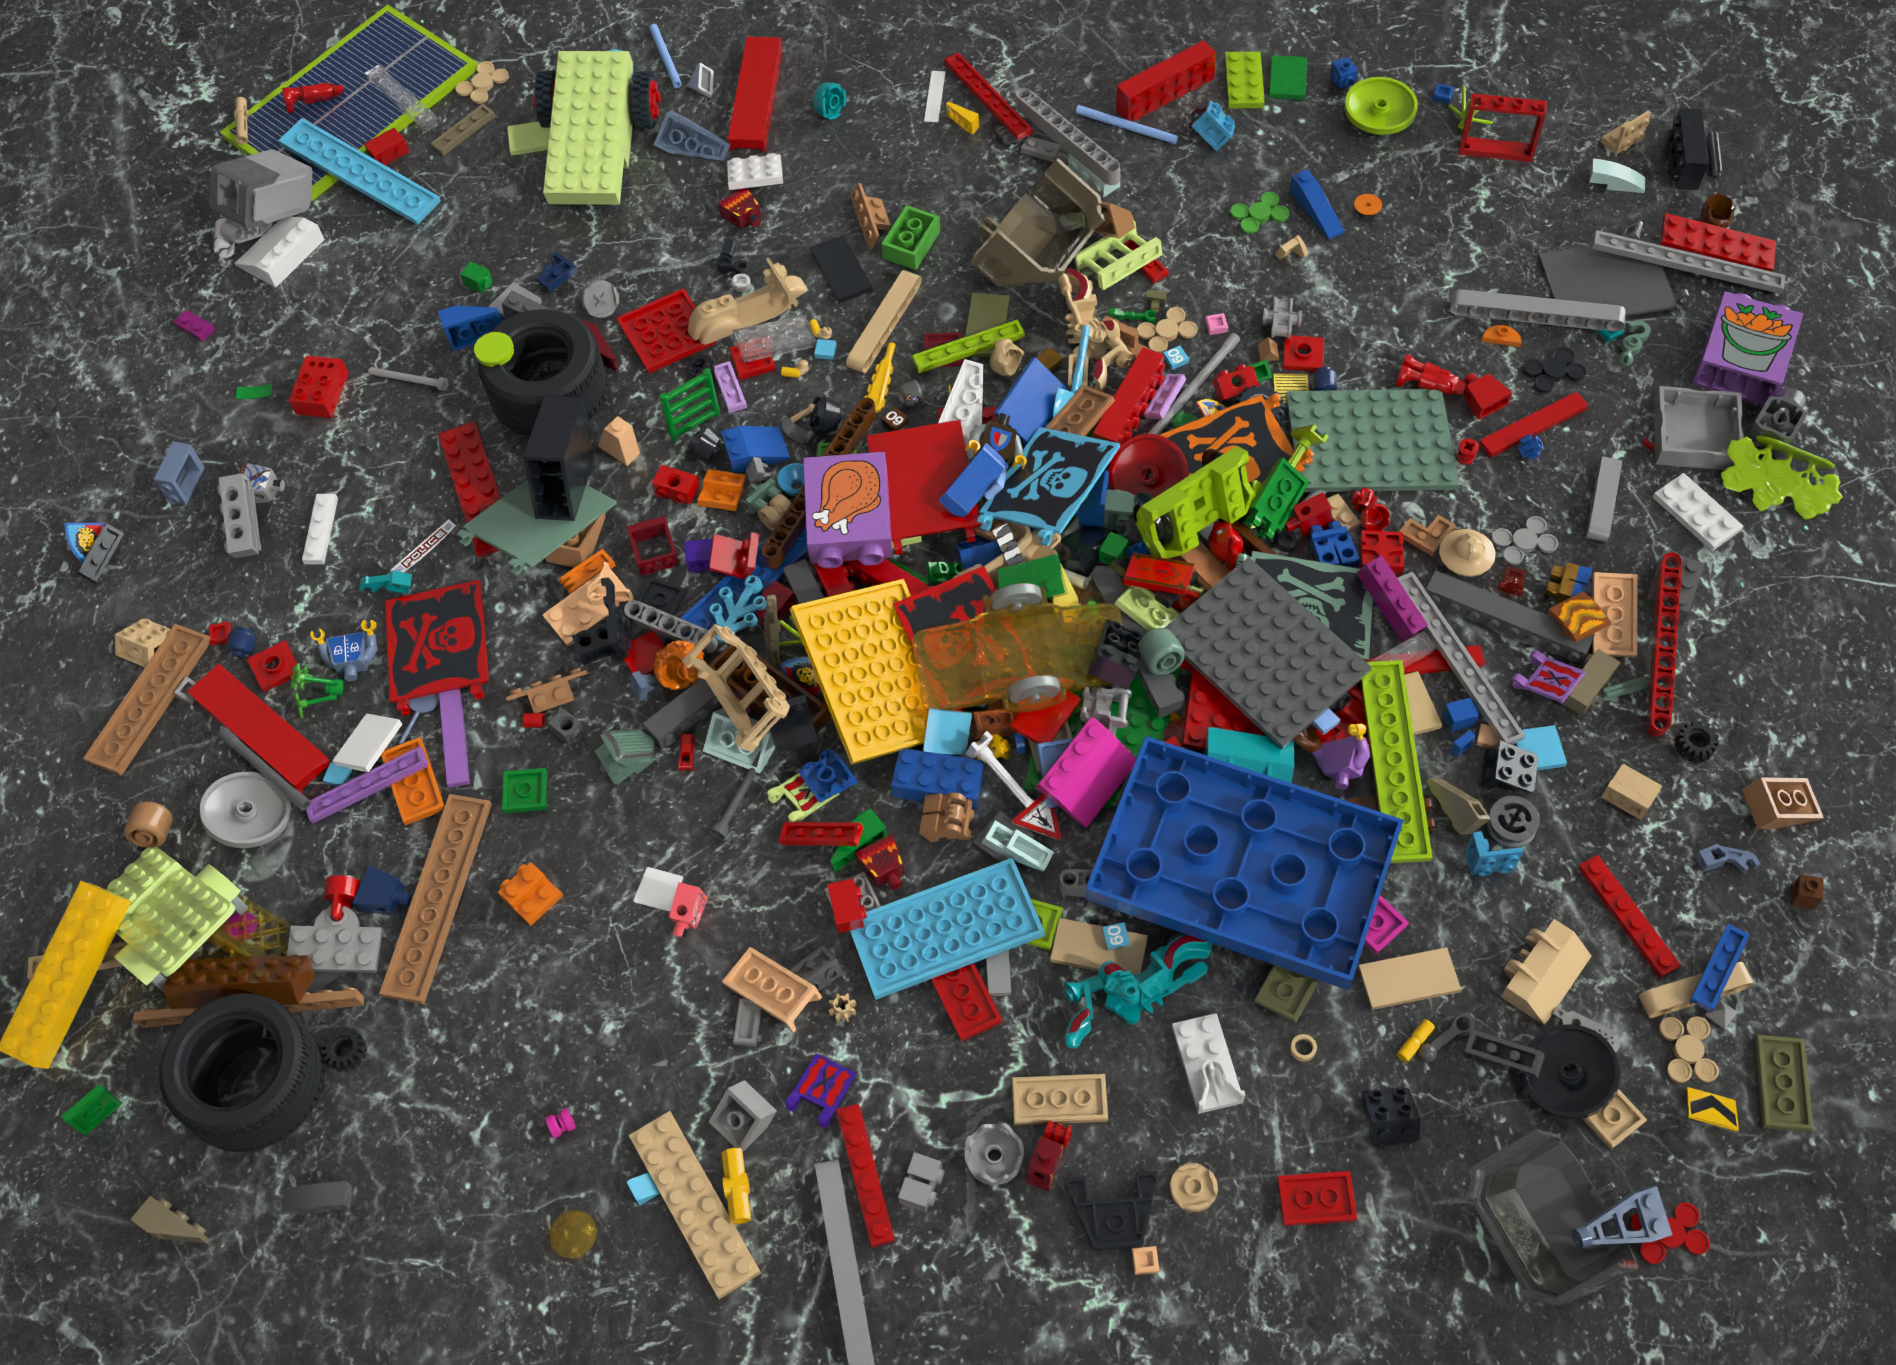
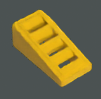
M951 102L946 103L947 117L973 135L979 128V114Z

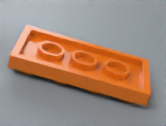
M421 737L384 750L381 754L384 764L419 746L425 754L428 767L391 785L405 826L442 812L445 807Z

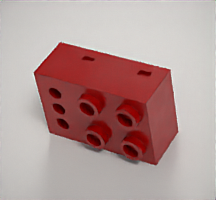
M306 355L288 400L296 415L323 418L333 417L349 374L342 359Z

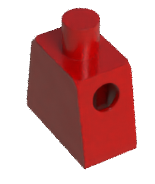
M1470 373L1465 377L1464 381L1467 386L1463 396L1478 420L1509 404L1512 392L1492 375L1487 374L1478 379L1474 373Z
M1324 492L1293 507L1294 517L1287 520L1285 527L1288 532L1298 528L1302 536L1310 535V527L1318 524L1321 525L1322 530H1327L1328 524L1332 522V510Z

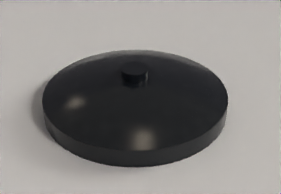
M1559 1025L1543 1031L1529 1044L1528 1047L1542 1051L1545 1058L1538 1078L1522 1073V1079L1529 1096L1542 1110L1559 1118L1582 1119L1599 1113L1615 1097L1621 1079L1620 1064L1613 1047L1596 1031L1580 1025Z

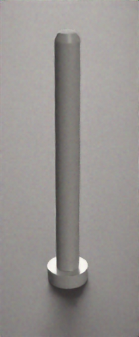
M373 367L368 369L370 375L435 386L441 391H445L448 386V380L444 377L433 379Z

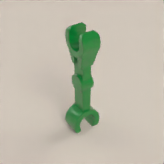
M1110 308L1108 317L1118 321L1123 319L1131 321L1144 320L1154 324L1156 312L1154 310H1147L1145 313H1135L1134 311L1124 312L1116 308Z

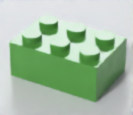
M906 205L882 242L883 259L917 270L940 233L939 216Z

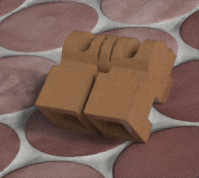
M960 793L925 795L923 807L925 815H922L919 833L930 842H936L939 838L943 837L947 839L957 838L959 840L970 839L969 821L974 818V811L971 809L972 801L966 799Z

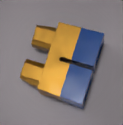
M1567 563L1565 568L1554 565L1550 578L1560 581V584L1549 581L1545 594L1554 597V603L1559 604L1583 591L1586 593L1592 569Z

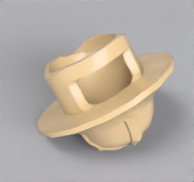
M1455 530L1446 535L1440 543L1439 555L1442 563L1450 571L1458 575L1469 577L1481 575L1488 571L1495 561V549L1492 542L1485 535L1475 530Z

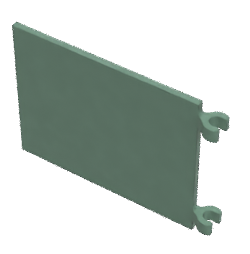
M526 480L466 523L463 529L457 533V536L462 538L459 544L465 547L476 536L514 559L508 562V565L513 567L510 573L518 576L525 566L534 567L615 506L617 502L586 485L575 521L535 519L528 480Z

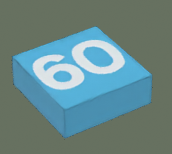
M1181 346L1163 352L1164 359L1172 370L1189 363V358Z
M1125 923L1102 927L1107 950L1130 946Z

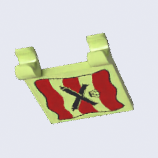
M799 773L780 786L768 791V799L771 803L777 802L785 794L798 809L789 814V822H801L805 817L839 795L838 793L819 803Z

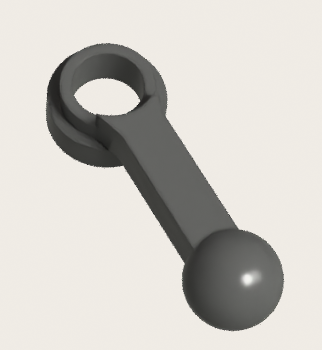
M1467 1013L1456 1014L1452 1019L1451 1027L1431 1044L1420 1046L1418 1049L1419 1058L1424 1062H1432L1435 1060L1437 1052L1456 1036H1469L1471 1030L1475 1029L1473 1017ZM1460 1018L1467 1019L1470 1022V1028L1465 1031L1458 1029L1456 1025L1457 1020Z

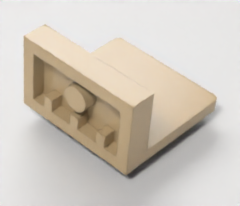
M1648 110L1632 121L1628 120L1602 137L1601 143L1614 154L1626 151L1632 144L1638 143L1644 138V132L1650 122L1651 112Z
M141 619L115 634V655L146 667L154 655V648L162 644L171 629L154 623L149 619Z
M1622 764L1601 798L1642 820L1662 786Z

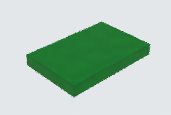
M1272 55L1269 98L1305 100L1307 57Z

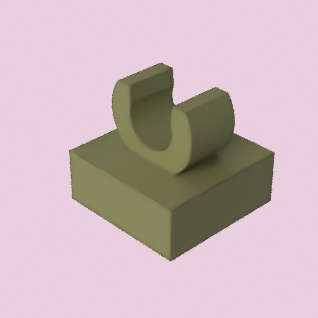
M1148 290L1147 303L1151 304V310L1158 313L1160 305L1166 306L1167 292Z

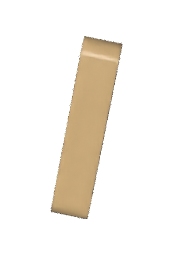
M1743 962L1736 963L1720 997L1745 990L1754 985ZM1703 973L1641 993L1639 999L1648 1017L1654 1018L1696 1005L1690 1002V999Z

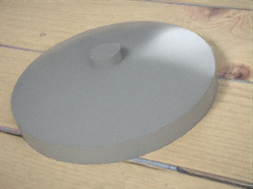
M238 772L218 779L205 791L200 803V818L206 832L216 841L236 848L257 847L274 840L284 831L291 815V803L288 797L264 775L256 772Z

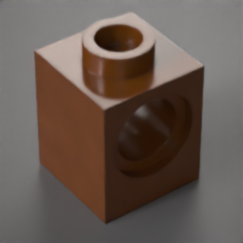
M1800 874L1791 885V905L1815 909L1823 900L1824 878Z

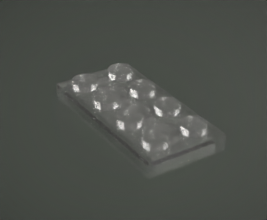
M805 315L733 330V337L743 362L816 347L817 344Z

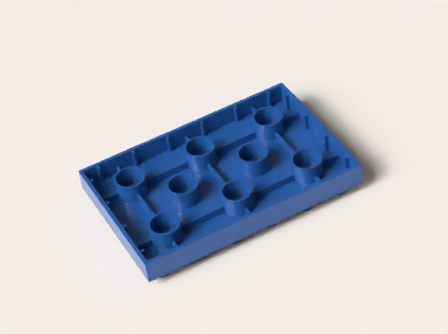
M1145 736L1086 886L1085 900L1349 991L1404 820Z

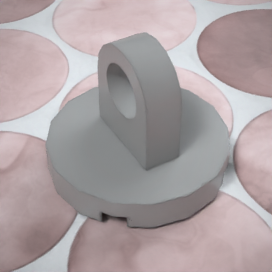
M595 280L584 288L581 302L584 309L590 315L597 318H605L612 315L616 307H618L619 294L610 282Z

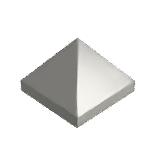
M1640 221L1627 226L1622 236L1632 239L1640 238L1643 222Z
M1719 999L1713 1012L1707 1011L1704 1015L1724 1030L1738 1012Z

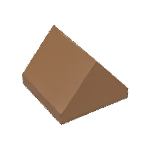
M1267 337L1258 344L1260 361L1266 359L1267 361L1279 360L1277 343L1271 338Z

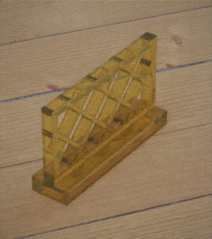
M238 894L237 896L248 906L246 912L257 911L259 918L246 921L245 912L242 922L230 923L229 917L227 924L221 925L207 939L208 942L236 958H247L250 956L269 957L265 954V949L278 947L276 956H284L288 951L289 939L281 940L280 933L291 931V926L293 925ZM271 921L276 923V928L264 930L263 923ZM260 924V931L247 933V925ZM244 927V934L233 936L231 929ZM277 934V941L265 943L264 936ZM261 937L260 945L250 946L248 944V939Z

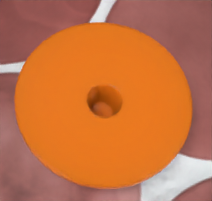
M1362 194L1355 199L1354 207L1363 215H1374L1381 210L1382 202L1375 195Z

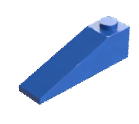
M1306 169L1292 175L1290 184L1291 194L1329 240L1345 232L1318 181L1310 171Z

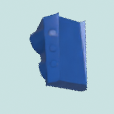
M830 749L823 751L818 761L808 762L798 771L819 803L858 783L838 752Z

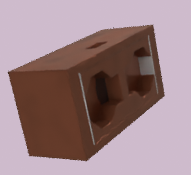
M1013 708L973 712L970 727L974 739L982 738L986 731L991 736L994 734L999 736L1014 735V731L1010 729V725L1016 718Z

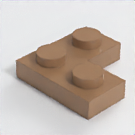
M1440 515L1434 519L1428 528L1409 518L1399 532H1403L1404 540L1433 556L1440 548V543L1444 537L1453 532L1456 525Z

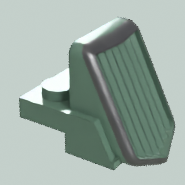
M634 728L605 731L600 735L604 744L596 749L595 753L614 784H620L633 772L639 774L654 762L652 756L655 755V741L642 730Z

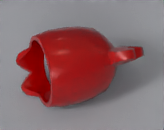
M1215 522L1208 537L1209 549L1218 560L1227 564L1229 571H1232L1234 566H1236L1238 554L1243 551V540L1232 524L1228 522ZM1225 528L1224 531L1217 536V532L1220 529Z

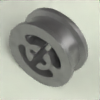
M1506 796L1496 801L1489 813L1490 820L1487 822V830L1491 838L1501 846L1507 848L1523 847L1530 843L1535 836L1540 823L1539 813L1528 800L1518 796ZM1515 813H1519L1517 821L1512 826L1511 831L1508 832L1509 823L1514 818Z

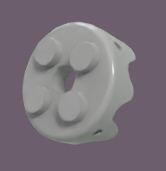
M1006 1123L981 1125L974 1134L968 1136L965 1143L967 1168L982 1183L1001 1185L1009 1182L1019 1173L1023 1165L1024 1147L1021 1138ZM991 1150H998L1001 1153V1158L997 1161H992L988 1158V1153Z

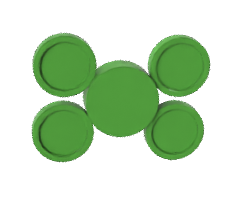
M1265 192L1261 196V202L1252 204L1250 208L1239 203L1233 205L1230 211L1234 219L1242 220L1240 228L1247 234L1256 233L1259 229V223L1267 222L1270 217L1277 222H1284L1289 218L1288 208L1277 206L1279 196L1274 192Z

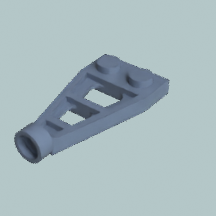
M1650 1186L1628 1194L1581 1227L1572 1230L1574 1243L1580 1249L1598 1244L1653 1242L1672 1235L1657 1186ZM1631 1208H1636L1642 1227L1638 1231H1627L1625 1229L1622 1215ZM1613 1218L1617 1234L1604 1236L1601 1224Z

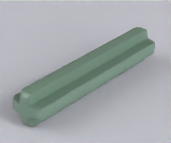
M1650 675L1603 687L1601 693L1604 699H1610L1649 689ZM1657 681L1659 686L1663 684L1662 681Z

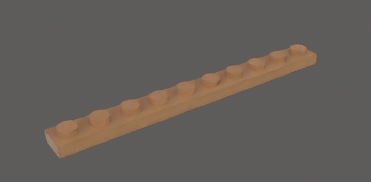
M350 987L343 988L342 991L322 990L320 993L314 994L306 992L299 1004L283 1006L291 1013L363 1006L364 996L357 989ZM169 1006L158 1010L155 1008H145L143 1011L134 1012L133 1021L142 1028L177 1025L183 1023L187 1016H190L191 1013H194L199 1008L170 1009Z

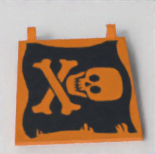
M1278 393L1271 395L1266 400L1262 395L1253 397L1160 435L1171 440L1181 449L1188 464L1189 476L1202 468V455L1205 450L1214 449L1226 453L1236 446L1248 451L1249 461L1245 466L1248 482L1251 487L1253 480H1257L1263 485L1277 459L1284 458L1288 461L1294 452L1270 410L1280 406L1279 401H1281ZM1311 449L1305 450L1294 467L1299 473L1305 471L1302 464L1307 465L1313 462L1312 457H1314Z

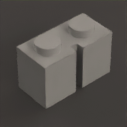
M914 1152L907 1171L909 1177H905L898 1196L900 1204L926 1213L929 1206L933 1207L937 1195L934 1192L936 1184H941L945 1170H942L941 1161Z

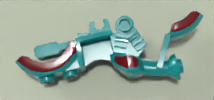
M1181 934L1167 946L1158 948L1156 952L1153 951L1151 953V963L1142 973L1132 975L1131 971L1125 970L1117 963L1106 961L1100 966L1098 975L1077 983L1065 982L1063 992L1066 998L1078 1005L1081 998L1085 996L1086 1007L1080 1010L1068 1024L1066 1030L1067 1047L1078 1048L1083 1038L1091 1031L1090 1019H1093V1008L1090 993L1104 989V992L1108 994L1105 1008L1110 1009L1111 1012L1114 1011L1127 1024L1134 1025L1140 1020L1141 1010L1145 1009L1147 1012L1152 1013L1153 1008L1150 1007V1004L1156 1002L1160 1007L1163 1006L1161 998L1175 992L1185 984L1194 983L1207 974L1208 966L1204 962L1199 961L1185 970L1183 976L1173 982V974L1176 967L1188 959L1208 958L1212 950V943Z

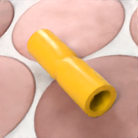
M1423 1019L1411 1037L1407 1039L1396 1053L1397 1057L1403 1062L1408 1063L1419 1049L1420 1044L1434 1030L1435 1026L1429 1020Z

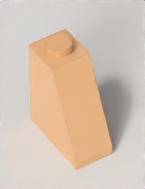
M617 416L604 429L598 446L628 466L640 454L632 425Z

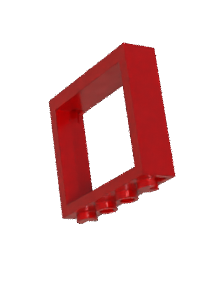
M1471 93L1459 141L1458 155L1532 162L1546 117L1547 101ZM1474 110L1537 116L1529 143L1467 137Z

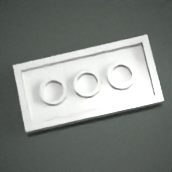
M1684 473L1653 495V498L1711 551H1714L1735 536L1744 527Z

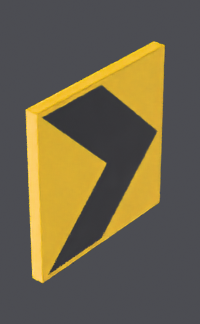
M1687 1087L1688 1118L1738 1132L1736 1100Z

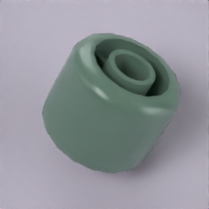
M1156 628L1147 632L1138 644V653H1141V659L1149 671L1155 675H1166L1175 671L1184 660L1185 652L1173 632L1167 628Z

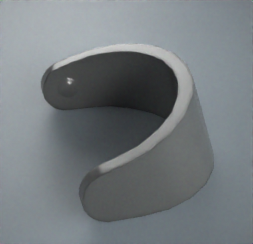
M786 415L781 418V429L790 439L797 443L806 444L814 434L813 431L810 430L808 432L793 423Z

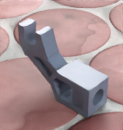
M1719 844L1700 850L1695 856L1703 872L1721 867L1725 862L1733 863L1742 873L1749 869L1746 863H1750L1753 869L1760 866L1759 860L1752 852L1723 847ZM1713 854L1716 855L1719 859L1715 860Z

